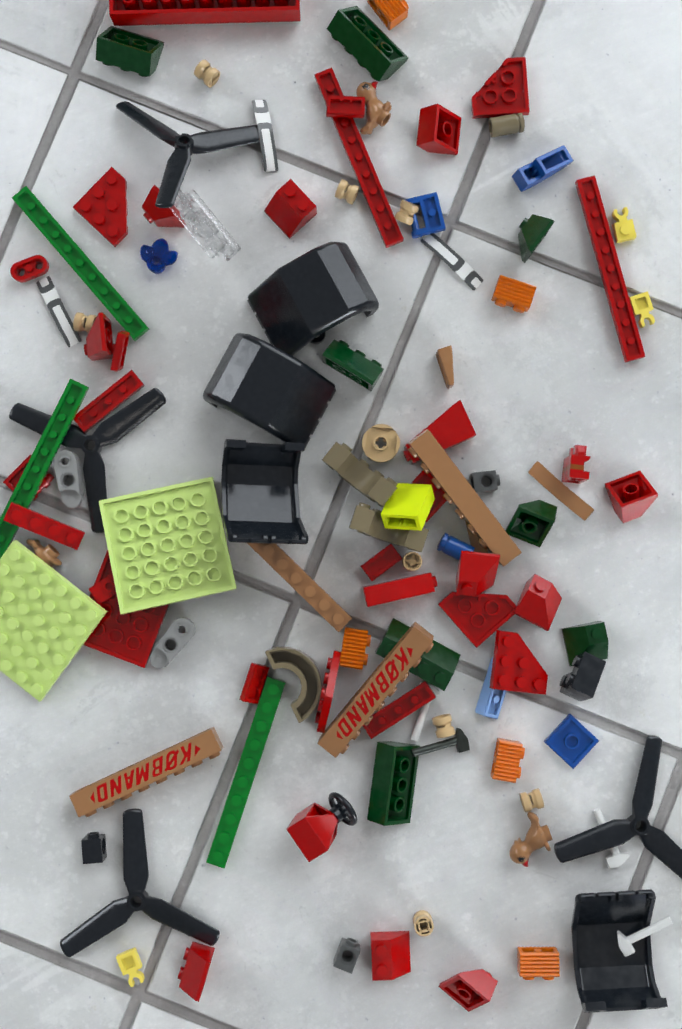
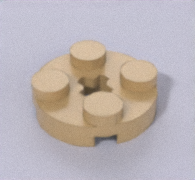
M386 424L372 426L365 432L362 438V449L366 457L374 462L384 463L393 459L400 448L398 434L392 427ZM379 438L386 442V446H383L382 449L375 444V442L379 441Z

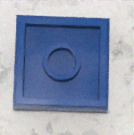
M569 713L544 742L574 769L599 740Z

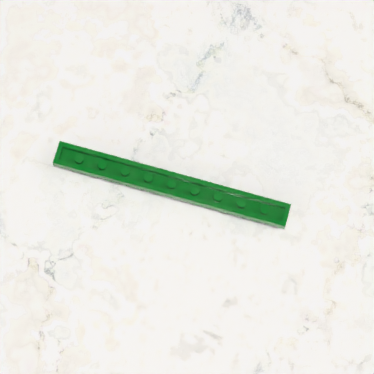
M25 186L12 197L120 325L130 333L132 339L136 341L149 330L146 324L29 188Z
M71 378L0 517V558L12 543L19 529V526L3 520L10 503L14 502L29 509L55 454L89 390V387Z
M267 676L206 863L221 868L226 866L286 683L284 681Z

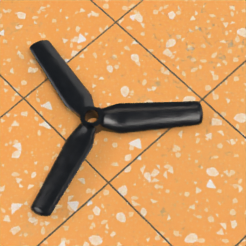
M124 101L116 105L118 110L160 140L175 148L167 161L155 206L159 208H169L174 205L191 162L192 154L210 153L260 142L257 125L205 131L193 135L182 133L180 135L130 102Z
M153 388L103 421L92 435L88 436L78 426L71 424L61 443L65 447L82 449L85 453L83 473L91 529L94 533L104 532L99 506L100 500L107 499L105 465L100 454L102 447L117 443L166 403L165 396L157 388ZM17 403L12 407L9 418L42 435L51 415ZM93 440L95 448L89 450L88 443Z
M652 735L646 738L632 800V815L627 819L611 820L555 843L554 851L561 863L623 845L638 835L644 847L682 879V849L664 831L651 826L647 819L653 805L662 747V739L660 737ZM641 821L640 827L636 829V823Z
M128 809L124 811L123 874L129 896L112 901L61 939L60 946L63 953L67 957L75 955L125 924L134 911L140 910L159 923L210 946L215 945L220 936L219 930L163 899L149 896L145 891L149 871L143 813L141 809ZM134 896L140 897L141 900H142V902H141V903L135 902L133 897H134Z

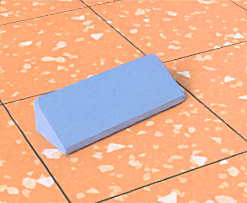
M492 657L475 712L482 716L498 719L506 690L489 688L493 663Z

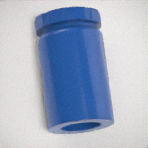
M447 533L441 537L437 546L438 551H442L458 561L461 550L473 552L475 548L453 536H449Z

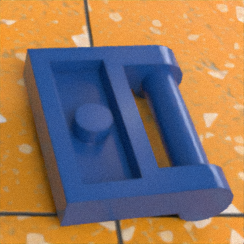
M437 192L406 199L408 202L420 205L425 226L424 228H419L415 213L413 216L414 221L411 225L413 239L445 231L446 227Z

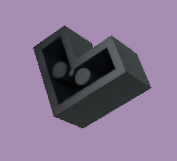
M586 652L576 655L572 662V666H574L573 671L561 678L559 684L561 686L560 692L580 702L593 698L606 661Z

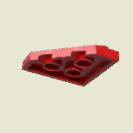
M526 57L506 58L498 70L484 83L482 88L473 95L471 99L472 119L492 118L510 114L517 115V113H522L523 116L529 115Z
M111 167L73 208L107 241L116 247L128 235L127 181Z
M454 591L438 603L441 609L476 648L514 615L513 612L516 608L514 602L507 595L480 593L474 597L456 595Z
M497 630L489 688L546 695L548 675L520 635L516 632Z
M334 651L332 658L328 657L326 669L330 671L329 673L325 672L315 723L318 724L317 732L321 733L325 732L341 657V652Z

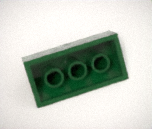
M358 6L339 9L327 27L332 38L340 42L344 46L345 51L353 55L357 59L358 64L366 68L370 72L371 77L376 81L380 82L388 79L408 60V57Z
M393 618L375 653L385 658L410 627ZM433 640L432 643L434 645L428 653L424 652L420 656L422 658L420 663L415 668L411 667L409 672L445 691L461 655Z
M392 741L377 742L367 820L383 826L410 823L419 756H412L411 749L420 747L419 745Z

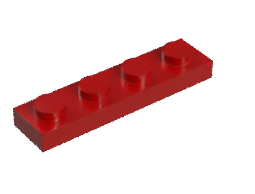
M130 370L75 415L74 421L84 433H87L145 385L134 371Z
M14 502L10 503L3 519L6 522L75 550L78 549L85 534L82 530Z
M424 681L380 711L374 713L370 723L367 726L363 725V727L372 739L435 699L436 695L427 681Z

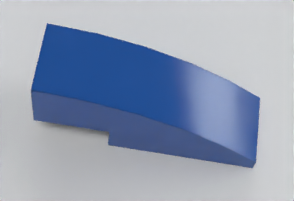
M563 145L517 169L512 178L519 190L523 192L559 172L574 160Z

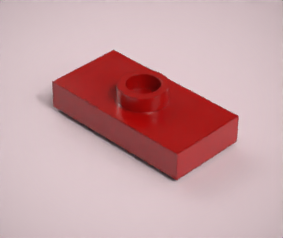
M327 95L326 117L364 118L365 97Z
M127 331L117 333L116 343L113 344L111 349L113 358L110 370L117 372L123 369L130 333Z
M389 544L360 567L369 579L373 581L403 558L394 546Z
M113 573L89 588V591L99 605L117 594Z
M251 662L239 700L258 704L270 667Z

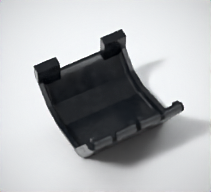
M328 242L278 268L248 295L247 300L253 312H256L255 316L262 329H265V334L271 345L292 356L314 338L345 320L362 312L365 313L366 317H369L379 308V302L345 242Z
M237 333L230 342L204 390L203 399L216 408L220 406L251 422L284 443H305V450L310 440V434L313 435L319 423L318 419L322 418L328 407L327 402L331 401L336 389L335 384L301 360L255 336Z
M225 440L221 477L222 518L229 542L308 543V534L300 518L298 468L305 443L285 442L283 444L248 443L246 440Z
M652 889L581 893L576 895L571 933L576 986L584 1013L668 1007L666 998H661L655 982L651 936L649 935L632 943L635 953L627 957L620 950L617 938V931H620L627 937L650 926L656 900L655 892Z

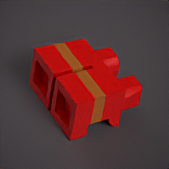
M574 445V448L569 449V456L563 462L562 482L581 484L589 480L590 472L584 471V463L591 457L586 456L587 446Z

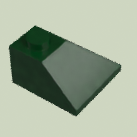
M532 214L529 219L525 218L519 226L521 230L518 234L521 258L524 263L547 235L555 222L554 220Z
M542 500L519 504L505 531L512 537L540 547L555 522L557 506Z
M595 621L561 628L569 666H572L575 656L583 652L602 660L608 659V637L604 622Z

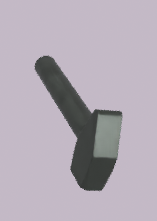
M456 728L454 738L411 749V754L413 757L454 745H456L457 752L459 753L468 751L470 748L466 735L460 728Z

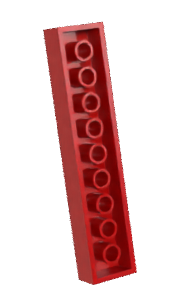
M109 0V15L114 26L301 21L300 0Z

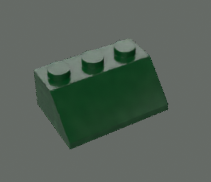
M110 26L97 37L96 60L107 66H117L123 71H133L138 73L139 76L150 77L156 71L164 42Z
M334 339L322 354L323 363L372 391L383 373L382 365L376 360L372 359L370 361L366 359V355L359 350H351L346 342L342 340L338 342Z

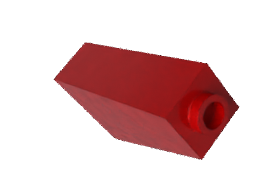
M461 400L457 401L424 429L431 432L444 450L476 436ZM406 444L404 447L405 451H403L406 461H410L412 465L419 462L418 457L414 458L408 451L410 447Z
M431 572L364 586L363 591L366 605L370 607L435 592L434 587L438 586L436 577L432 576Z

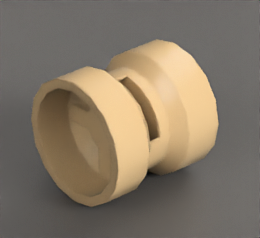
M204 59L196 66L194 75L198 79H202L204 84L210 88L218 81L220 71L212 68L210 63Z
M342 179L337 187L335 197L338 199L343 198L347 203L353 205L360 187L350 185L348 181Z
M402 200L400 211L396 213L394 218L407 225H412L414 221L413 216L418 212L419 206Z
M77 312L73 322L74 331H86L89 333L97 316H86L84 313Z
M408 552L403 556L402 565L409 571L418 570L422 565V558L416 552Z
M443 714L432 718L433 725L437 729V738H445L455 734V729L451 725V714Z
M539 788L532 790L530 793H519L525 813L530 812L533 808H544Z
M420 910L414 914L413 924L416 933L420 936L430 935L434 929L431 915L425 910Z

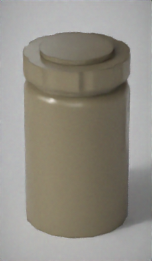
M522 113L489 118L491 138L524 132L525 122Z

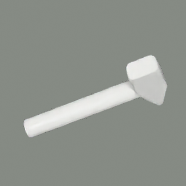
M429 684L436 696L442 695L438 689ZM431 701L420 708L411 740L418 742Z
M595 809L593 813L598 824L606 823L601 810ZM616 846L610 848L611 854L606 856L605 860L611 870L621 866L630 855L627 852H619Z
M668 916L627 937L620 931H617L618 945L623 955L627 957L635 953L632 943L672 925V919Z

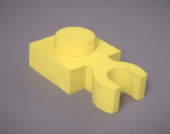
M627 207L622 209V216L617 213V209H614L612 212L613 219L617 221L612 225L616 243L635 240L636 238L633 219L627 220Z
M648 291L629 297L634 316L639 315L640 317L638 321L640 328L645 326L644 319L649 320L650 325H653L655 319L649 312L654 308Z
M136 947L117 954L116 959L123 976L129 974L128 983L130 987L135 985L134 977L139 978L140 983H143L145 979L144 974L138 970L143 965Z

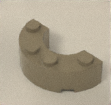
M335 442L322 461L332 470H335L341 478L356 490L383 507L397 490V483L390 477L385 479V476L377 470L374 472L368 468L370 465L363 459L358 460L351 453L352 449L345 443L340 445L338 442Z
M361 502L359 505H356L349 525L350 529H355L359 533L397 546L422 552L429 532L428 529L422 528V531L386 529L381 517L382 511L377 509L371 510L370 505Z
M284 646L266 650L265 653L273 670L279 668L289 669L300 679L301 693L290 705L300 723L312 714L319 702L322 688L320 672L314 661L301 650Z

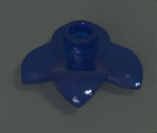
M162 238L156 240L152 247L142 245L140 255L142 260L147 263L148 269L155 274H159L164 271L166 266L175 263L178 252L169 251L167 241Z

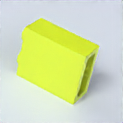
M397 483V490L385 503L381 512L384 527L386 529L422 531L435 500L431 484Z

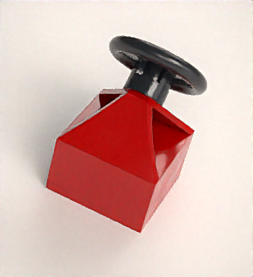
M332 792L329 794L330 810L317 803H313L297 813L286 829L308 862L329 850L337 835L339 822L342 821L349 826H354L357 823L355 810L339 793Z

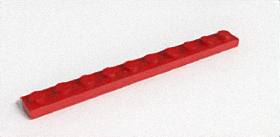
M332 67L314 74L326 106L327 95L344 96ZM331 117L385 247L388 248L403 242L404 238L354 119Z
M595 175L578 179L575 185L624 361L626 363L644 358V349Z

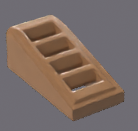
M450 345L438 349L435 354L448 389L454 385L452 346Z

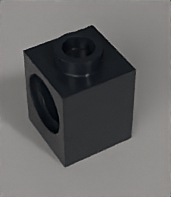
M99 832L87 833L81 840L83 864L103 863L107 858L105 834H99Z

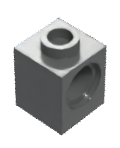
M496 470L470 474L471 485L476 493L495 491L500 486L499 474L496 475ZM482 477H488L490 479V485L488 487L482 485Z
M342 937L334 957L333 967L352 974L360 954V944L355 939H345ZM349 950L353 954L347 957L344 956L342 953L344 951Z

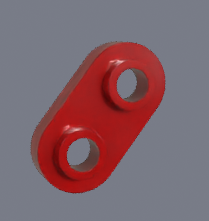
M35 255L14 263L10 273L16 281L21 283L27 282L46 274L49 270V263L43 256ZM39 264H42L41 269H37ZM21 271H25L23 276H20Z

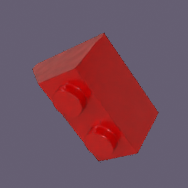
M439 104L421 108L416 146L430 153L457 155L461 117Z
M290 179L276 191L264 212L290 239L317 214V206Z
M409 931L371 932L372 981L393 980L411 972Z
M192 942L191 947L186 948L183 960H186L185 967L181 966L177 979L181 980L179 988L192 999L199 1002L215 948Z

